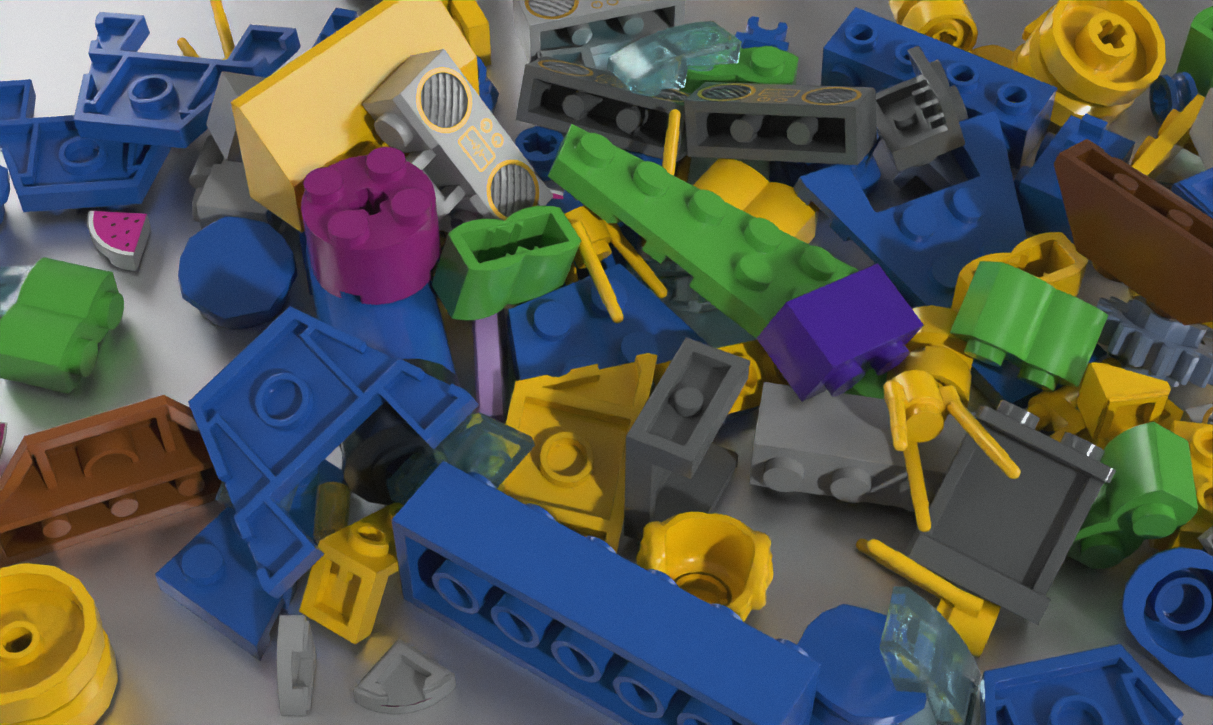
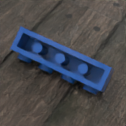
M857 7L852 10L823 47L821 86L871 87L878 93L916 77L907 50L919 46L929 63L937 59L940 61L949 86L955 85L961 95L968 119L995 110L1000 120L1010 166L1020 170L1049 127L1057 87Z

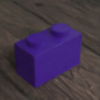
M877 263L787 301L760 333L757 340L803 402L825 391H828L832 397H836L852 388L865 376V372L871 369L878 376L890 371L910 354L905 345L924 324Z

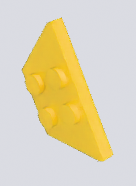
M645 353L636 355L635 362L604 369H599L598 364L572 369L569 373L560 377L542 375L515 381L491 483L497 490L523 504L531 503L542 507L553 516L556 522L582 536L600 538L617 553L625 510L626 435L649 399L658 355Z

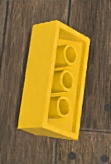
M383 0L231 101L247 184L252 199L303 233L305 231L301 212V202L305 191L303 183L305 177L311 171L321 167H329L348 158L368 155L371 151L380 147H390L377 134L374 127L375 120L362 104L411 55L445 49L480 96L477 56L441 0Z

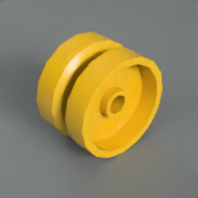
M1058 0L1047 14L1044 22L1038 25L1025 41L1017 57V72L1057 87L1050 121L1062 127L1071 115L1082 119L1087 113L1108 122V127L1118 120L1131 107L1135 98L1143 94L1159 77L1166 62L1165 39L1157 21L1137 0Z
M21 563L0 568V725H94L110 706L118 682L115 653L109 637L102 627V620L93 598L78 578L55 566Z

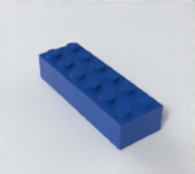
M442 461L391 520L403 599L621 725H810L821 664L809 658L801 647L786 639H774L749 626L733 610L717 603L709 604L684 591L665 573L655 569L646 570L618 555L609 544L600 538L582 536L556 522L553 516L542 507L531 503L523 504L497 490L487 478L478 473H466Z

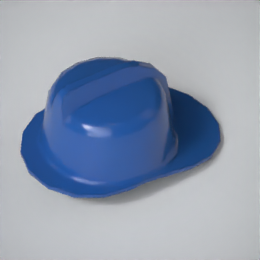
M1183 547L1157 552L1138 565L1125 585L1121 606L1126 627L1141 646L1183 683L1203 695L1213 696V556L1200 549Z

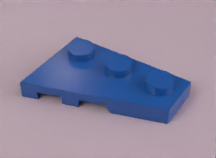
M324 459L280 501V505L317 546L319 540L323 539L328 532L350 489L344 478L343 470ZM231 503L155 573V577L161 591L261 661L271 641L269 632L281 609H288L298 587L297 582H295L279 599L269 595L262 588L255 572L259 569L248 542L242 539L234 519L236 512Z

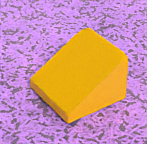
M1093 362L1088 364L1077 397V405L1092 439L1111 438L1141 424L1149 422L1158 424L1171 388L1167 381L1112 365Z

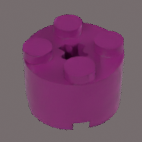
M380 147L371 151L368 155L348 158L329 167L317 168L305 177L303 183L305 191L301 202V212L314 276L327 292L341 298L340 291L360 295L361 304L380 305L407 298L421 290L431 279L430 270L436 261L439 263L442 253L435 190L428 176L417 166L406 161L405 155L401 150L393 147Z

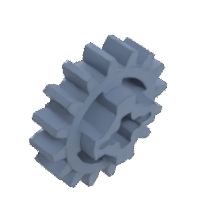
M1113 296L1109 300L1103 297L1099 298L1096 307L1105 312L1108 318L1097 343L1107 345L1108 355L1119 360L1125 366V370L1167 381L1172 387H1178L1179 384L1187 385L1188 381L1201 388H1205L1207 384L1213 386V339L1204 336L1207 327L1201 324L1184 326L1177 320L1162 317L1147 305L1146 299L1142 296H1135L1134 300L1129 299L1128 303Z

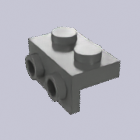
M919 46L907 50L916 77L876 93L877 132L898 172L910 167L926 165L937 156L966 145L959 122L968 119V115L961 95L955 85L949 86L940 61L937 59L929 63Z

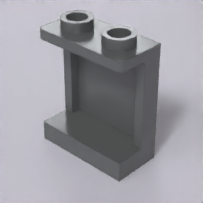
M685 338L626 435L624 536L641 542L643 539V528L650 522H663L676 514L686 512L712 513L738 465V454L735 451L712 442L748 380L750 360L690 338Z
M1001 400L996 410L986 405L979 406L974 417L1021 470L1020 476L1017 479L1008 478L966 432L929 503L931 529L928 532H922L917 527L904 555L944 578L1039 625L1051 602V599L1046 597L1101 487L1104 483L1110 484L1116 470L1100 462L1105 452L1102 448L1068 432H1065L1061 442H1058L1035 430L1040 420L1039 417L1012 403Z

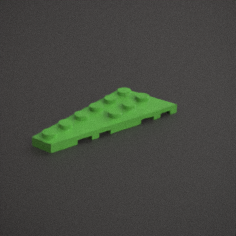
M571 124L563 138L548 174L550 179L607 223L624 222L646 240L642 250L661 264L669 257L694 277L688 285L690 288L756 339L787 301L860 271L834 258L827 250L819 246H811L779 230L772 222L763 218H756L724 202L714 192L701 190L669 174L659 164L644 161L616 147L604 136L597 133H589ZM873 369L865 372V376L852 388L844 392V394L884 399L883 385L886 383L887 372L879 376Z

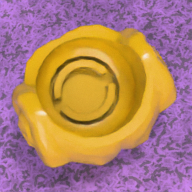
M686 512L676 514L663 522H650L643 528V539L640 542V551L636 557L638 566L646 570L655 569L665 573L676 582L679 588L709 604L717 603L730 608L743 622L751 610H760L766 605V589L772 582L774 575L770 537L766 533L752 530L740 520L728 515Z

